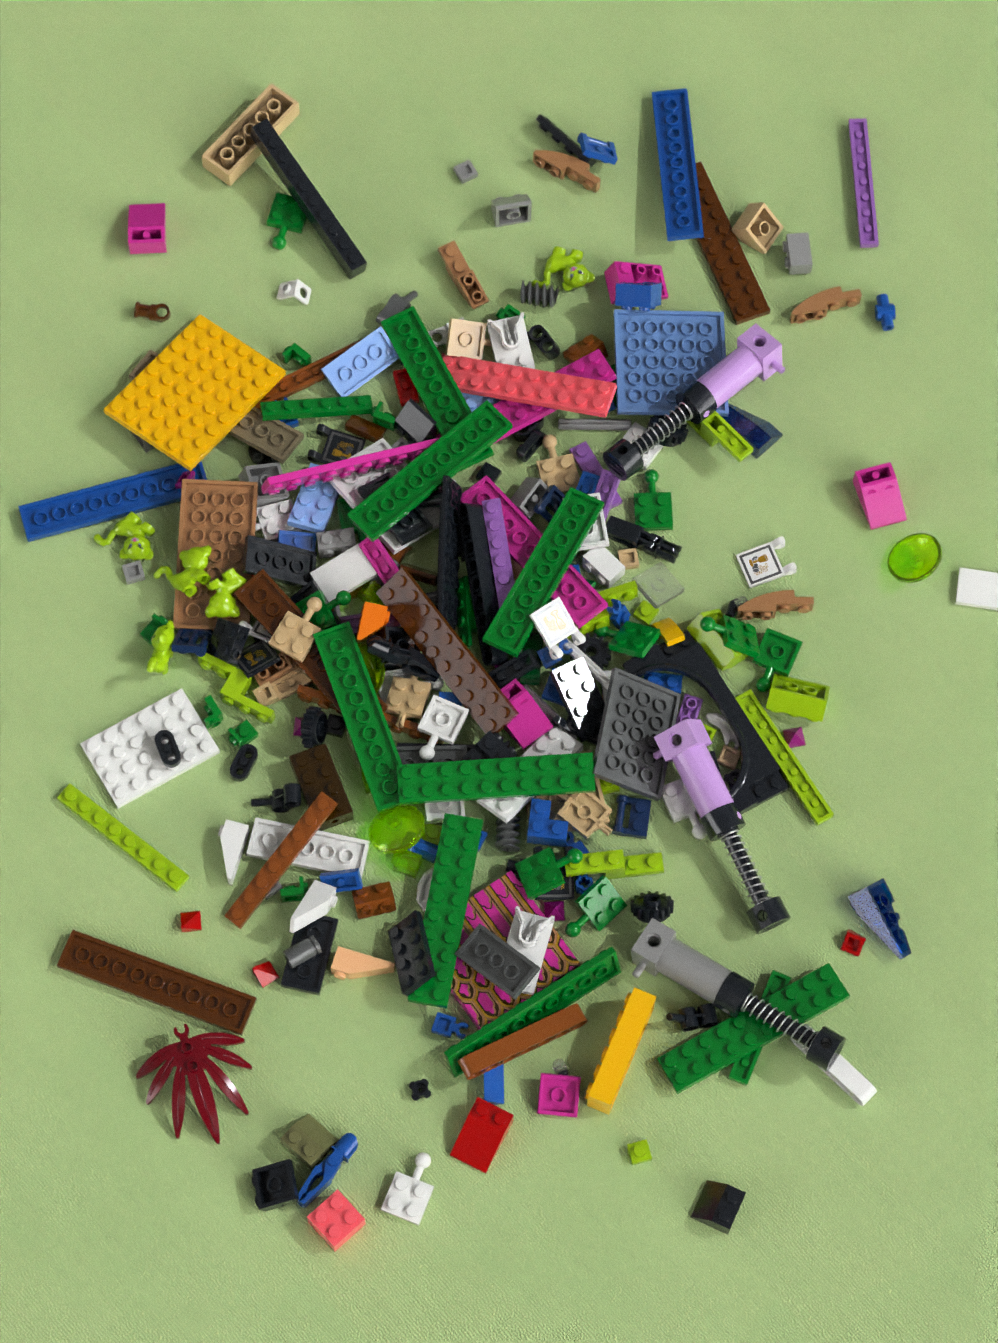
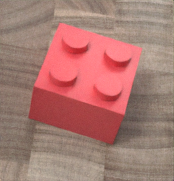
M338 1189L307 1216L308 1223L334 1251H337L366 1224L365 1218Z

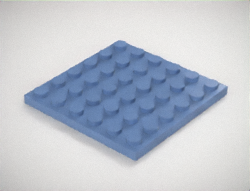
M614 309L617 415H669L670 410L674 411L675 406H678L675 399L676 394L726 357L724 312ZM728 400L717 408L716 412L720 416L728 417Z

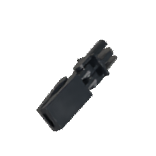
M610 516L606 523L608 538L628 548L643 550V552L654 556L655 559L659 557L674 564L682 549L681 546L665 540L664 536L650 534L644 531L643 527L620 518Z
M369 635L367 637V652L381 658V663H384L386 660L401 667L402 672L432 682H436L439 679L440 675L424 654L412 647L407 649L401 648L399 645L392 643V638L387 641L376 635Z

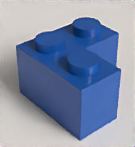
M616 283L615 306H621V309L632 310V307H639L641 311L655 309V306L661 305L662 283Z
M532 798L527 843L566 847L569 821L549 819L551 801Z

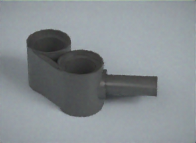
M413 290L405 297H401L397 293L392 295L387 305L378 314L376 322L381 325V321L410 308L411 304L409 302L415 299L418 293Z

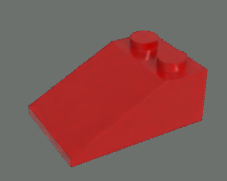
M477 1097L450 1156L486 1174L514 1121V1115Z

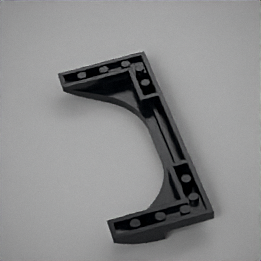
M686 630L683 632L685 635L684 641L667 647L665 642L659 645L656 643L643 659L634 656L622 666L626 672L638 677L655 671L675 672L694 680L700 688L703 687L708 692L733 730L740 746V774L729 793L740 813L743 814L787 791L789 786L779 772L780 767L700 643H696L689 631Z

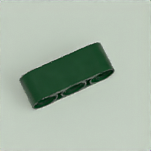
M531 632L523 646V652L527 649L532 651L539 667L520 678V684L539 686L541 659L537 651L543 647V638L540 633Z

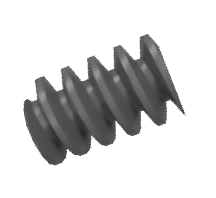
M523 280L520 291L521 303L524 304L526 299H528V304L531 305L535 300L536 306H539L542 301L543 307H546L549 302L550 308H553L557 303L559 286L556 290L553 289V285L546 289V284L544 283L539 288V284L536 282L534 287H532L531 281L525 286Z
M514 816L507 824L497 817V834L495 836L497 840L495 847L505 852H518L520 850L519 847L514 846L520 843V840L514 838L520 836V833L515 831L520 829V825L515 824V822L521 820L520 817Z

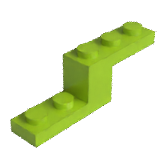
M716 411L699 424L686 420L711 447L719 442L739 463L753 452L754 448Z
M634 580L598 593L608 603V607L613 606L612 599L624 602L638 597V588ZM604 609L578 630L583 635H586V633L594 631L595 628L599 629L610 626L607 609Z
M208 653L203 657H198V662L203 669L208 671L211 669L221 678H228L220 691L223 703L228 706L234 705L244 714L248 715L250 713L263 723H273L275 719L274 710L245 697L253 683L252 677L248 679L240 669Z
M623 849L585 853L580 863H569L565 865L566 877L605 873L608 879L664 873L662 852L624 856Z

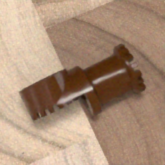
M136 302L134 307L136 309L134 310V318L144 317L149 318L151 321L165 322L171 316L169 307L163 303L151 304L150 306ZM161 308L167 310V314L164 317L157 315V311Z

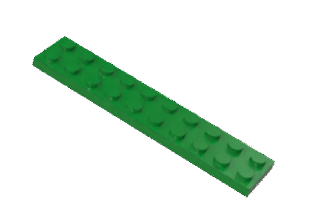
M412 306L381 321V325L431 418L437 422L438 431L443 436L472 412L416 309ZM491 446L462 470L493 456L494 452Z
M486 400L347 514V518L373 543L443 485V475H448L452 478L512 429L513 424Z
M570 487L486 631L483 642L518 657L535 627L529 615L549 603L604 507L603 501Z
M348 621L315 633L313 637L379 813L399 805L397 765H401L402 762L352 627Z
M593 752L397 765L399 805L595 792Z
M448 813L444 815L423 920L436 975L410 994L408 1002L445 1009L448 1007L457 961L455 953L460 945L483 827L482 819Z
M611 946L607 950H602L597 956L585 961L580 967L569 971L561 979L550 983L542 991L534 993L526 1001L518 1003L515 1008L501 1014L491 1023L485 1024L477 1032L466 1036L464 1040L456 1045L450 1046L444 1052V1055L454 1078L463 1073L458 1064L462 1057L565 1009L620 974L621 969L614 948Z
M827 963L764 998L765 1004L771 1003L772 1008L777 1007L779 1012L784 1011L785 1016L791 1015L792 1020L798 1019V1023L802 1024L849 999L850 995L830 963ZM742 1011L739 1012L737 1017L728 1018L658 1057L657 1062L676 1093L679 1094L781 1037L783 1032H776L777 1029L773 1026L769 1028L770 1025L765 1022L763 1024L761 1019L756 1020V1016H749V1012Z

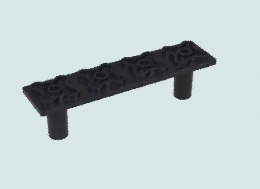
M443 475V491L432 493L418 507L419 509L440 507L437 600L431 602L455 631L458 623V597L456 590L459 587L458 571L460 563L458 552L460 551L459 536L461 533L457 510L461 504L462 488L448 475Z

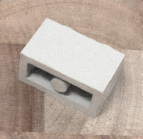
M605 547L590 549L583 555V568L588 573L591 572L596 576L598 583L602 586L605 585L608 589L625 575V566Z

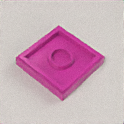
M541 1073L537 1114L577 1117L581 1076Z

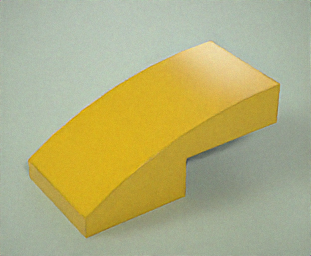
M669 617L651 624V627L660 629L661 636L659 639H663L667 647L685 640L684 633Z

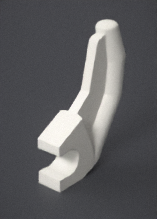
M707 713L706 719H708V723L720 729L724 744L728 746V743L732 741L735 743L734 749L738 750V740L724 716L719 713Z
M433 867L422 875L417 884L416 901L424 912L426 910Z

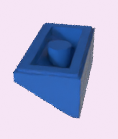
M504 1064L484 1073V1100L493 1105L504 1104Z

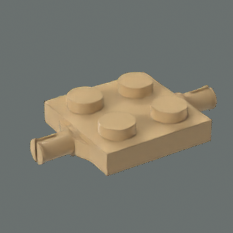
M413 675L410 678L393 677L385 703L388 706L385 713L398 716L396 722L398 728L399 726L400 728L404 727L406 718L422 719L430 694L431 683L417 680L418 677Z
M593 793L557 795L565 801L557 816L563 821H569L568 825L586 840L598 829L607 836L611 834L613 829L604 822L612 813V809Z

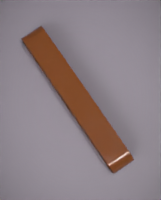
M573 1004L462 1057L458 1064L467 1080H471L582 1027L588 1020L579 1004Z

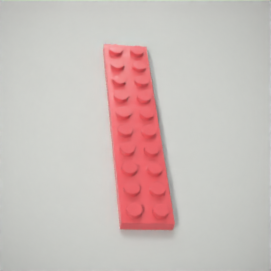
M444 353L441 356L460 392L606 418L617 389L616 383L462 356H449Z

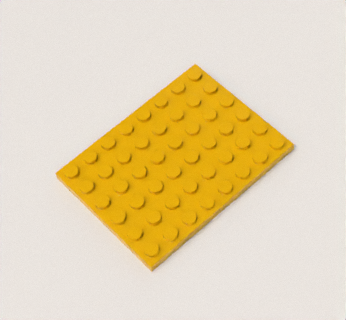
M199 314L104 408V413L191 472L286 375V370Z

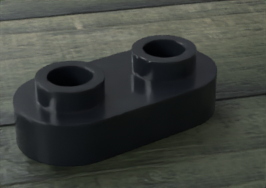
M538 429L530 432L524 444L519 445L516 450L517 459L524 463L527 462L541 446L545 433Z
M168 730L159 731L155 735L154 740L161 760L166 767L174 768L181 762V754L175 738ZM163 740H168V743L162 744L161 742ZM171 756L175 757L173 761H169L168 758Z
M245 744L239 749L230 766V775L235 781L240 782L248 778L258 759V751L255 746ZM246 754L252 755L250 758L245 757ZM238 770L243 771L241 775H238L236 772Z

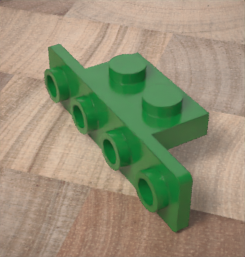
M463 576L459 579V587L456 590L458 597L457 627L458 636L467 648H470L472 646L471 632L477 633L472 597L471 593H469L468 576Z

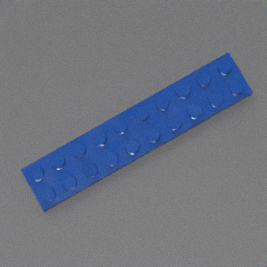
M687 88L652 92L667 241L704 238Z
M200 461L193 468L195 479L207 480L202 461ZM178 463L18 506L27 540L31 542L127 516L130 511L139 513L180 502L182 488H176L175 484L182 473L189 470L184 469Z

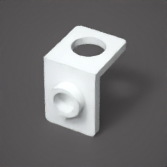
M298 279L283 282L279 286L277 299L282 300L295 297L307 305L311 288ZM301 288L305 290V298L300 295Z

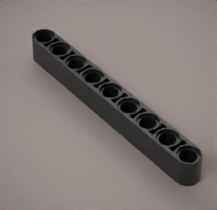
M461 503L457 514L482 661L486 666L502 665L507 662V653L483 642L486 631L499 611L483 509L480 504Z

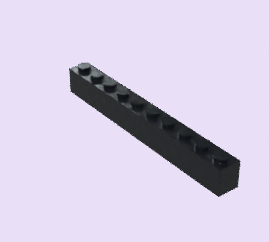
M268 119L252 126L250 137L348 278L352 279L364 272L367 261Z

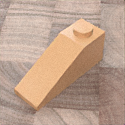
M340 946L337 948L331 966V974H334V977L341 980L395 972V963Z

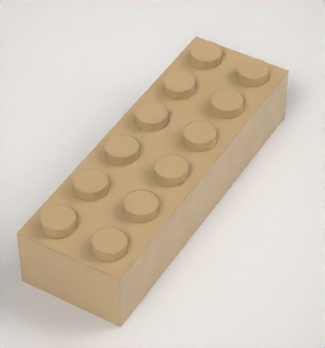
M271 83L202 154L203 167L231 186L262 154L250 137L252 126L268 119L277 134L280 135L300 114L299 102Z

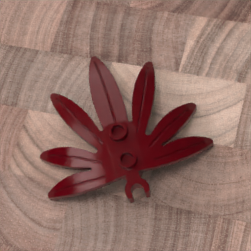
M184 1024L185 1031L183 1033H179L175 1027L174 1034L180 1039V1042L165 1046L154 1053L139 1069L136 1079L148 1075L162 1065L148 1091L146 1104L149 1105L168 1080L173 1068L177 1067L172 1088V1118L176 1138H180L186 1102L185 1076L187 1075L200 1116L215 1142L220 1144L217 1109L204 1069L207 1070L218 1088L245 1115H249V1112L234 1084L207 1056L210 1055L227 1064L252 1070V1066L235 1053L220 1047L211 1046L243 1044L245 1039L220 1032L204 1033L188 1038L189 1027L187 1024Z

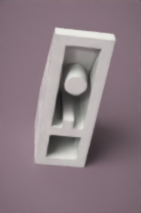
M226 819L225 824L220 826L218 836L221 839L228 884L233 885L250 830L249 825Z
M314 880L291 917L289 932L294 933L325 916L331 907L334 908L338 900L336 887Z

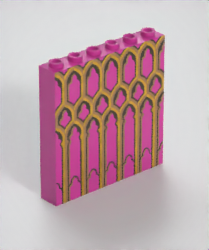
M509 871L468 899L459 948L479 923L507 943L516 906H519L521 911L545 917L533 899L530 900L527 897L524 887L512 871ZM554 927L552 928L534 993L542 991L550 983L561 979L569 971L580 967V962ZM457 957L451 993L478 1030L485 1024L496 1020L501 1014L515 1008L518 1003L532 997V995L521 993L514 1000Z

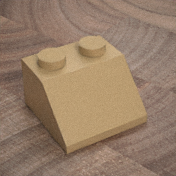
M764 202L749 203L731 230L742 243L762 254H766L784 227Z

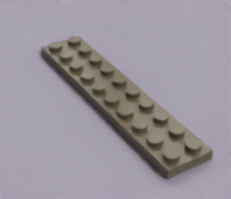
M150 349L129 374V379L133 380L159 354ZM253 407L228 433L282 464L285 463L304 439L303 433L279 420L262 421L261 410Z

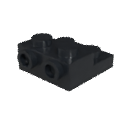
M218 618L206 653L237 665L250 628Z
M489 731L461 761L516 757L517 753L510 745L506 747L501 742L503 739L497 732L492 733Z
M287 1159L252 1170L253 1176L251 1180L256 1191L255 1203L259 1210L266 1212L299 1200L292 1160Z

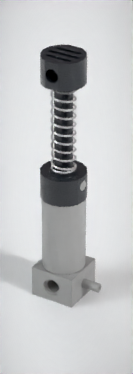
M654 918L650 920L631 949L632 963L637 966L632 973L635 978H639L643 970L655 977L659 972L734 1018L738 1016L739 1012L747 1011L750 1013L749 1016L754 1015L756 1020L761 1019L763 1024L765 1022L770 1025L769 1028L773 1026L777 1029L776 1032H783V1036L785 1034L790 1036V1040L792 1038L795 1039L797 1044L800 1042L804 1045L803 1048L807 1046L809 1049L806 1059L825 1071L832 1067L845 1044L846 1038L830 1028L823 1026L819 1032H813L811 1027H805V1023L799 1024L798 1019L792 1020L791 1015L785 1016L784 1011L779 1012L777 1007L772 1008L771 1003L765 1004L764 999L758 1000V996H753L752 993L755 985L753 982L676 939V931Z

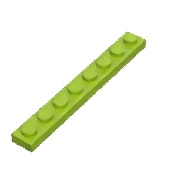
M750 689L737 696L735 699L815 824L818 826L834 817V813L752 690Z
M69 783L57 797L62 804L177 892L189 879L187 873Z

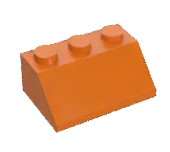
M364 602L356 634L357 644L367 639L369 635H373L382 629L384 625L386 626L390 617V611H387L388 606Z

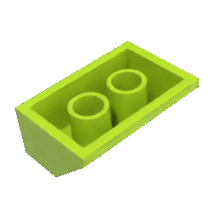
M720 609L699 613L688 625L687 630L693 639L700 643L706 654L711 657L714 665L723 671L731 669L747 658L748 655L725 647L721 633L714 630L706 632L701 629L700 621L707 616L712 617L715 623L720 625L719 619L724 614Z
M774 673L766 709H770L774 713H787L792 717H804L812 722H822L830 686Z

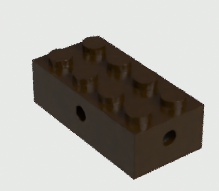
M326 743L289 756L291 768L297 783L301 785V793L307 808L311 806L321 792H324L338 803L337 807L319 828V831L354 819L353 810Z

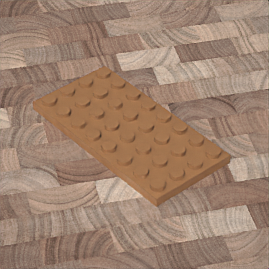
M182 479L176 573L185 570L179 557L182 550L209 545L212 550L208 557V566L204 571L211 576L210 581L217 578L222 581L221 574L231 568H234L247 581L253 577V575L242 573L245 537L248 535L255 536L258 482ZM200 582L194 584L197 592L192 597H188L184 592L175 589L174 629H208L214 631L218 617H206L205 610L209 605L210 598L217 591L208 590L206 584L202 585ZM233 593L232 596L239 607L240 615L236 618L229 616L222 619L239 624L241 621H246L250 624L251 613Z

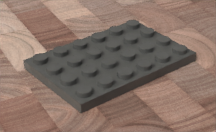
M616 667L612 669L593 760L594 777L655 801L661 800L668 761H665L664 757L658 760L653 757V753L660 750L654 737L676 724L681 694Z

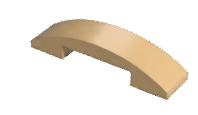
M297 668L272 683L268 681L252 692L260 704L268 706L295 694L299 684L308 686L313 682L300 668Z

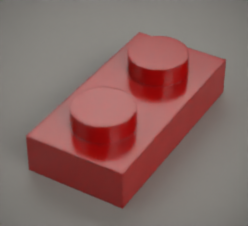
M405 369L393 371L401 407L405 406L410 398L419 403L417 390Z

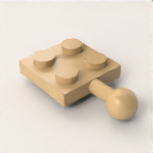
M450 318L445 355L482 360L484 346H491L490 339L485 338L487 323Z
M551 434L544 436L542 444L548 449L550 458L536 461L539 477L548 488L551 485H555L563 494L567 493L570 487L576 489L580 478L573 453L557 457L555 449L557 444L556 437Z
M311 597L307 601L308 609L302 618L287 611L268 644L302 663L315 643L313 634L322 631L321 628L309 622L314 612H318L322 608V601L318 597Z

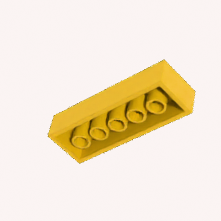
M635 987L632 993L628 992L624 1001L623 1009L625 1010H620L616 1020L617 1029H612L609 1036V1047L605 1046L600 1061L602 1064H597L594 1071V1083L590 1082L587 1087L585 1099H588V1107L608 1115L610 1114L655 1007L657 996Z

